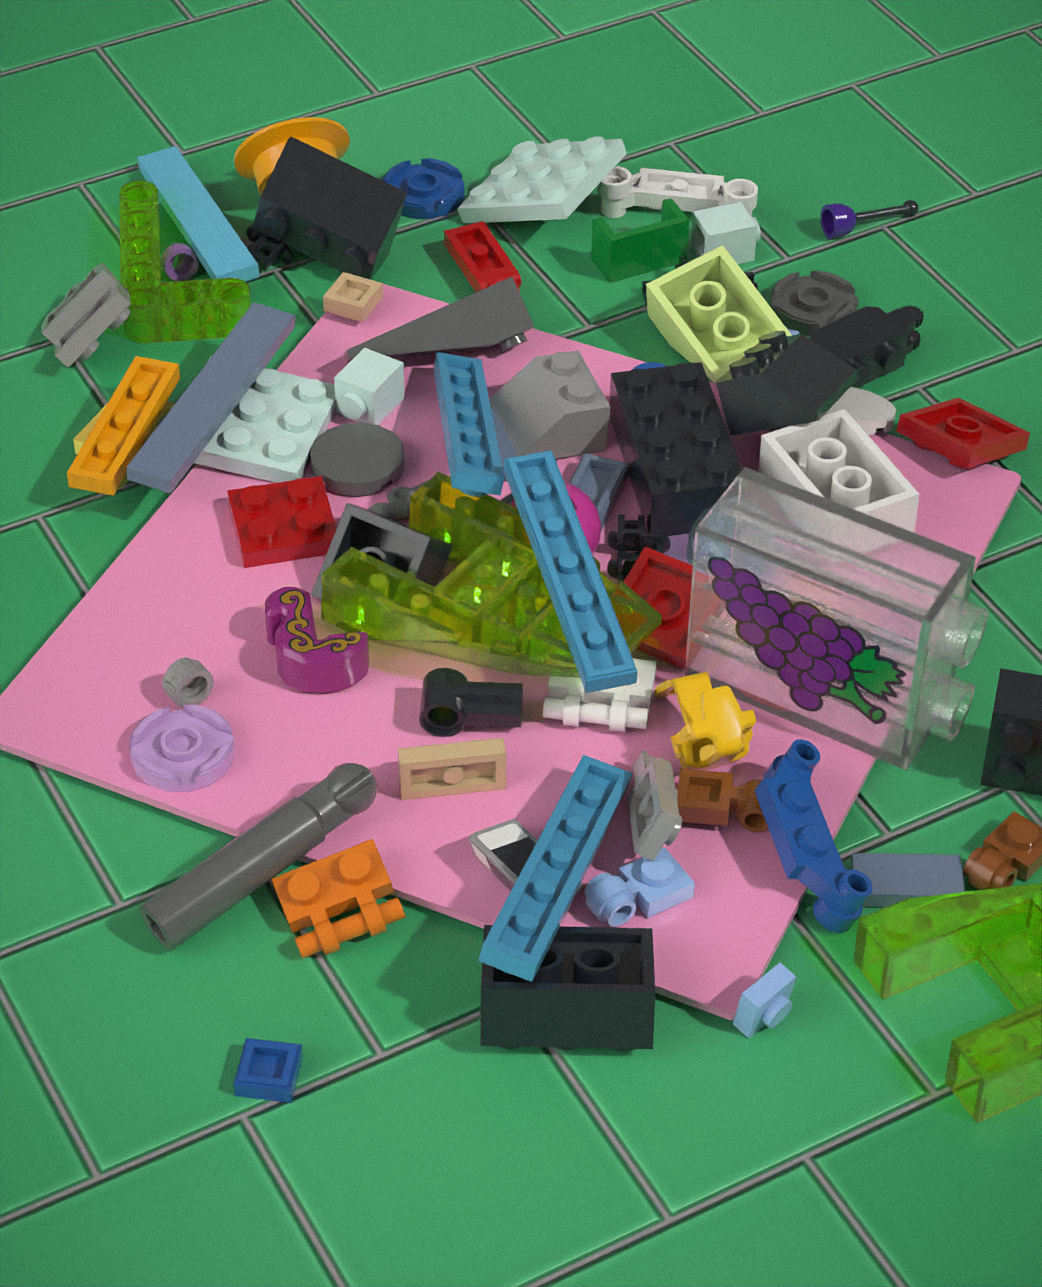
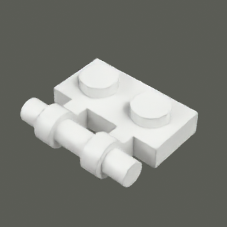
M556 650L548 685V697H545L543 718L563 720V725L579 727L580 722L609 725L610 731L625 732L626 727L646 729L648 711H650L656 678L657 661L633 658L638 671L636 684L586 693L571 652Z

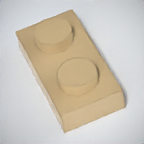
M504 738L398 748L401 800L506 789V749Z

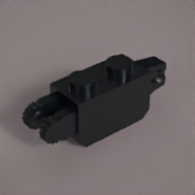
M912 305L901 306V309L897 308L889 313L884 312L879 307L865 306L811 332V340L857 369L859 378L851 387L859 389L865 384L904 366L906 354L919 348L921 336L915 328L922 326L924 314L921 308L913 307Z

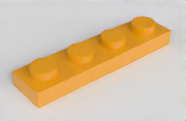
M135 356L67 471L68 486L70 488L114 496L127 473L126 467L142 447L180 380L179 364Z

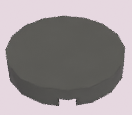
M811 271L810 276L799 277L800 272L791 273L779 280L771 293V308L785 327L790 330L799 331V334L811 336V332L857 311L859 304L858 297L855 296V289L851 283L836 274L825 271Z
M358 422L333 427L316 438L310 450L312 476H322L323 482L326 483V489L341 495L355 497L382 491V485L387 484L391 480L393 485L400 479L405 467L402 442L392 431L375 424Z

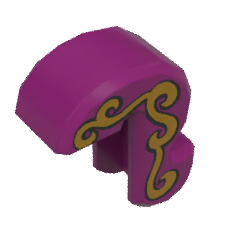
M283 587L272 592L266 598L267 641L270 645L276 646L278 674L286 685L303 692L329 693L354 686L367 675L369 668L367 633L361 631L329 635L326 639L317 640L309 592L297 587Z

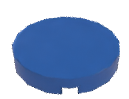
M425 158L421 159V164L411 165V160L403 161L389 169L382 178V181L408 193L401 216L434 219L445 216L455 211L465 199V184L462 180L461 172L445 161Z

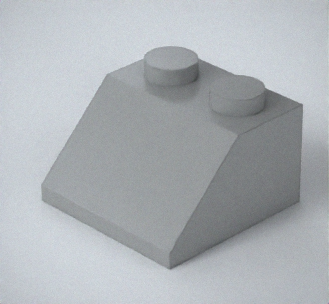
M579 350L534 357L489 399L491 409L495 410L518 456L552 450L555 459L605 451L610 405Z

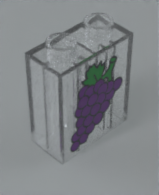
M745 467L696 527L685 676L708 672L712 688L729 686L738 700L907 771L930 735L951 742L956 737L967 717L973 700L974 684L956 677L955 674L957 667L964 669L972 660L981 642L988 620L987 608L968 601L976 557Z

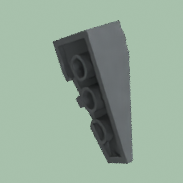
M510 277L347 349L344 356L347 362H350L364 347L391 358L437 354V352L452 353L490 349L499 344L504 352L526 342L527 338L524 333L530 331L535 326L513 277Z

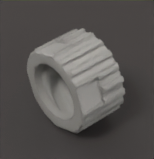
M188 657L181 658L171 664L162 679L165 693L182 708L183 705H200L211 694V690L214 687L211 673L199 660Z

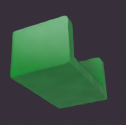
M672 198L662 201L661 222L615 234L602 217L592 219L591 259L609 283L679 264L680 256H684L687 262L689 219Z

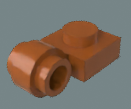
M680 768L677 802L682 822L728 826L729 814L735 813L736 818L744 829L751 832L767 830L768 826L755 794V789L762 780L754 779L748 781L745 785L734 787V773Z
M1014 811L984 839L983 847L976 848L967 859L963 868V875L969 878V884L987 896H991L994 893L1002 897L1010 890L1017 876L1027 881L1042 866V827Z

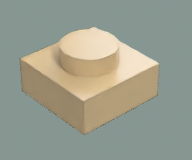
M343 272L323 296L324 311L364 322L383 298V283Z

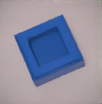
M246 1038L234 1080L235 1096L292 1103L303 1059L302 1044Z

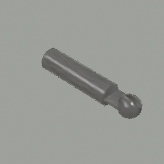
M343 763L334 767L325 779L298 798L292 797L140 905L141 916L152 934L166 949L173 951L270 881L271 878H274L324 842L325 836L352 816L366 811L373 804L377 793L375 776L363 765Z

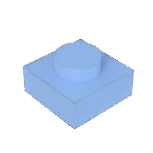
M778 963L741 994L733 1025L748 1039L765 1025L769 1028L777 1026L787 1016L793 1006L789 999L797 977L782 963Z

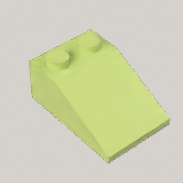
M723 245L646 284L649 318L674 350L690 363L702 362L707 377L715 383L730 369L729 365L745 356V350L759 343L758 338L760 336L775 331H785L786 336H792Z

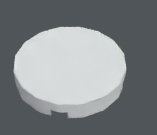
M850 387L826 412V414L845 408L868 436L875 435L878 428H881L883 434L889 432L893 427L896 416V409L891 402L877 394Z

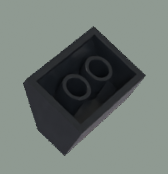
M290 136L260 197L253 229L341 272L372 280L389 255L408 193Z
M775 331L760 336L758 338L759 343L745 350V356L740 360L729 365L730 369L716 381L729 433L730 436L819 421L859 377L857 369L804 334L786 336L785 331Z
M484 925L483 943L493 925ZM560 926L532 982L482 963L480 1046H498L504 1049L555 1047L560 1050L611 1048L623 1052L634 1049H653L655 1014L653 928Z

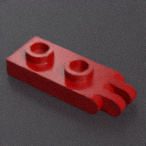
M484 221L444 231V246L475 292L513 277L520 293L519 287L522 284L520 274Z

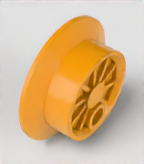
M317 117L282 121L265 127L244 140L234 154V165L241 176L257 183L261 196L290 136L340 160L350 145L347 129L336 121Z

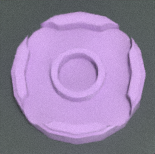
M183 705L184 710L170 712L169 706L158 709L142 719L131 733L130 759L136 775L149 786L167 792H191L208 787L222 778L234 762L235 741L228 721L215 710L199 705Z

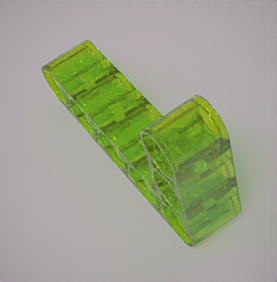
M136 180L124 184L119 191L120 283L129 292L131 304L127 307L131 312L124 321L126 337L136 343L226 338L251 306V293L248 283L238 278L163 282L162 226L158 189L152 182L145 180Z

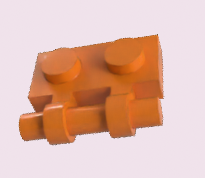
M373 838L271 878L292 933L312 925L315 929L295 938L302 959L321 951L326 956L341 950L339 944L368 932H370L371 937L387 931L386 925L406 918L398 897L379 905L375 901L394 893V889ZM357 907L361 910L359 913L330 923L329 918Z

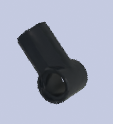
M434 669L423 680L419 716L420 725L427 733L439 737L454 736L460 733L465 725L521 728L523 683L468 681L463 673L455 669Z

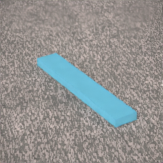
M176 146L137 157L140 172L218 289L221 290L260 277L257 262Z

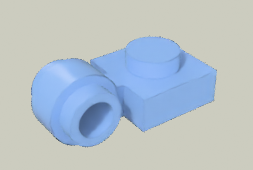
M664 847L660 850L654 861L642 857L619 867L618 876H612L610 873H601L595 876L585 888L586 905L601 923H608L612 927H617L625 924L632 918L636 911V906L649 918L693 898L695 882Z

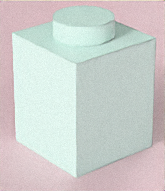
M742 202L693 211L691 247L698 257L723 245L737 264L755 261V247L761 237L760 227L757 219L750 216Z
M364 347L334 377L336 414L357 422L379 425L405 398L403 362Z

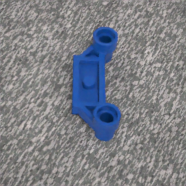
M798 739L791 744L784 755H779L773 760L765 771L762 781L755 789V794L787 878L798 879L818 896L813 905V912L823 927L832 932L844 933L861 916L862 904L872 893L873 886L870 879L864 873L854 869L847 870L843 866L810 782L812 772L820 761V753L811 742Z

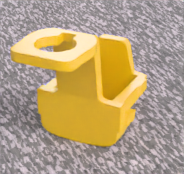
M708 672L670 679L660 683L653 690L655 699L672 695L677 697L686 726L670 738L676 759H679L680 765L684 769L709 770L733 764L747 755L750 747L749 742H751L753 737L751 728L756 723L754 710L742 711L729 686L712 688Z

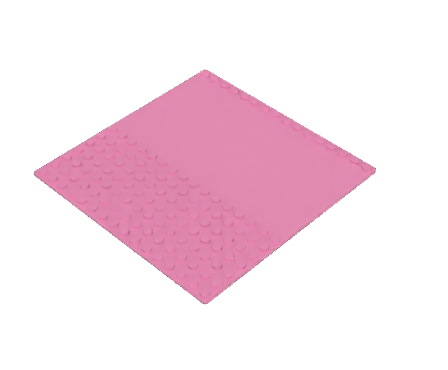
M383 284V298L364 322L325 312L279 366L277 371L334 384V377L349 363L344 356L347 349L447 306L449 303ZM533 328L524 333L527 338L526 342L504 352L499 344L490 349L445 353L482 360L490 399L534 357L579 350L609 405L611 373L630 371L639 364L647 363ZM436 354L393 358L403 362L405 398L379 425L392 431L402 442L405 467L400 479L393 485L392 480L382 485V491L355 497L336 494L326 489V483H324L336 528L347 503L368 509L376 503H389L387 494L396 487L412 488L432 478H437L442 485L443 494L421 504L416 514L406 519H394L454 544L436 591L398 632L311 595L326 555L244 568L228 505L227 490L275 482L196 464L0 695V750L234 837L239 836L292 797L298 798L325 779L334 767L343 763L363 765L373 773L376 779L377 793L373 804L366 811L352 816L327 834L324 842L301 857L299 861L309 864L373 838L392 882L394 893L391 895L484 929V925L494 924L511 891L475 856L468 837L477 831L516 819L538 840L583 755L633 773L632 766L642 750H644L652 757L657 759L662 757L664 761H670L675 774L674 783L677 789L680 768L682 766L679 759H676L670 737L676 735L686 725L676 695L655 699L654 693L650 711H648L646 729L626 727L625 732L610 731L609 725L580 722L579 727L563 725V720L543 718L545 697H548V685L555 651H570L545 581L525 573V571L531 568L521 562L516 552L513 554L508 553L501 531L502 525L487 537L477 538L463 524L461 518L462 507L477 497L464 494L459 489L452 488L433 370ZM709 381L729 433L717 385ZM335 411L326 430L341 424L358 422L336 414ZM609 417L605 451L588 454L624 462ZM770 429L730 436L747 481L744 527L667 536L670 539L671 547L664 554L710 572L708 569L709 558L722 557L728 560L735 569L743 568L754 573L760 580L764 591H777L785 595L789 600L800 599L815 602L834 611L841 619L840 625L850 626L861 633L866 641V646H880L879 656L895 661L898 664L897 668L907 674L901 677L904 684L890 685L898 697L894 698L886 695L889 699L886 702L869 694L857 685L860 693L867 701L885 710L886 719L880 724L872 723L850 703L828 695L821 696L823 706L818 711L810 712L798 707L790 698V687L785 685L779 676L760 667L751 657L747 643L740 639L736 633L735 625L737 621L728 614L726 608L689 671L628 646L634 659L657 661L654 689L660 683L670 679L708 672L712 688L729 686L742 711L754 710L756 723L751 728L753 737L751 742H749L750 747L747 755L733 764L706 770L734 773V787L745 785L750 780H762L765 771L773 760L779 755H784L795 740L803 739L815 745L820 753V761L812 772L810 782L834 840L1020 487L1021 476L1016 472L986 463L977 465L973 469L958 468L950 464L947 457L935 451L918 448L913 444V441L876 431L875 435H870L869 437L920 494L914 538L829 566L758 479L761 435L768 433ZM584 454L555 459L564 482H570ZM311 461L302 478L313 477ZM629 476L600 533V540L593 554L610 602L618 591V579L608 574L607 564L609 560L615 559L618 568V551L608 546L607 536L609 532L615 531L617 532L618 540V515H625V520H638V515H642ZM504 481L501 496L486 494L485 496L492 497L498 502L512 492L508 482ZM626 551V552H628V553H635V552H637V551ZM283 587H297L310 593L317 640L326 639L329 635L361 631L367 633L369 642V668L367 675L354 686L329 693L303 692L286 685L278 674L276 646L270 645L267 641L265 601L272 592ZM188 657L199 660L213 676L214 687L211 690V694L199 706L215 710L228 721L235 741L234 762L222 778L208 787L191 792H167L149 786L136 775L130 759L131 733L139 722L154 711L169 706L170 712L184 710L165 693L162 679L171 664L181 658ZM451 668L463 673L467 680L472 682L523 683L521 728L465 725L460 733L450 737L433 736L427 733L421 727L419 721L424 677L434 669ZM834 681L831 683L837 687L843 686L842 682ZM504 738L506 749V789L401 800L398 748ZM633 774L628 790L582 881L584 888L575 895L560 926L612 927L608 923H601L587 907L585 888L595 876L601 873H610L612 876H618L619 867L642 858V856L634 852L627 800L635 787ZM730 813L728 826L682 822L674 842L669 846L664 844L662 847L667 849L695 882L694 897L649 918L636 906V911L632 918L625 924L617 927L653 928L655 993L724 1019L734 1020L741 994L763 976L809 888L798 879L787 878L769 828L763 832L748 831L741 826L736 818V814Z

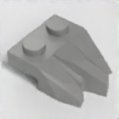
M103 262L93 267L80 284L78 282L75 283L67 291L62 303L49 312L44 319L41 333L55 345V356L68 368L76 359L81 363L87 360L99 346V342L96 339L107 328H110L112 331L117 329L129 316L131 311L127 307L131 304L130 294Z

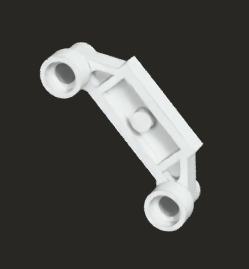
M615 166L597 185V191L601 195V213L609 218L623 216L626 213V208L632 206L662 210V201L672 198L682 211H690L692 213L697 210L742 202L752 217V210L757 206L758 197L757 185L747 179H734L725 183L724 176L641 168L640 173L631 175L630 171L626 168Z

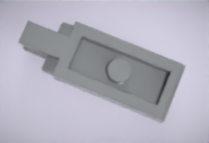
M642 750L632 766L635 787L627 800L634 852L654 861L663 845L669 846L676 839L682 825V816L679 815L678 789L675 788V774L670 761H664L662 757L657 759Z

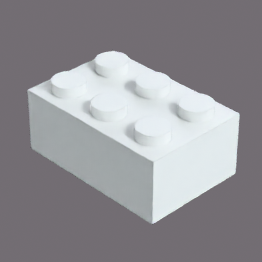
M845 408L826 414L819 421L791 425L761 435L759 481L829 566L914 538L920 494Z

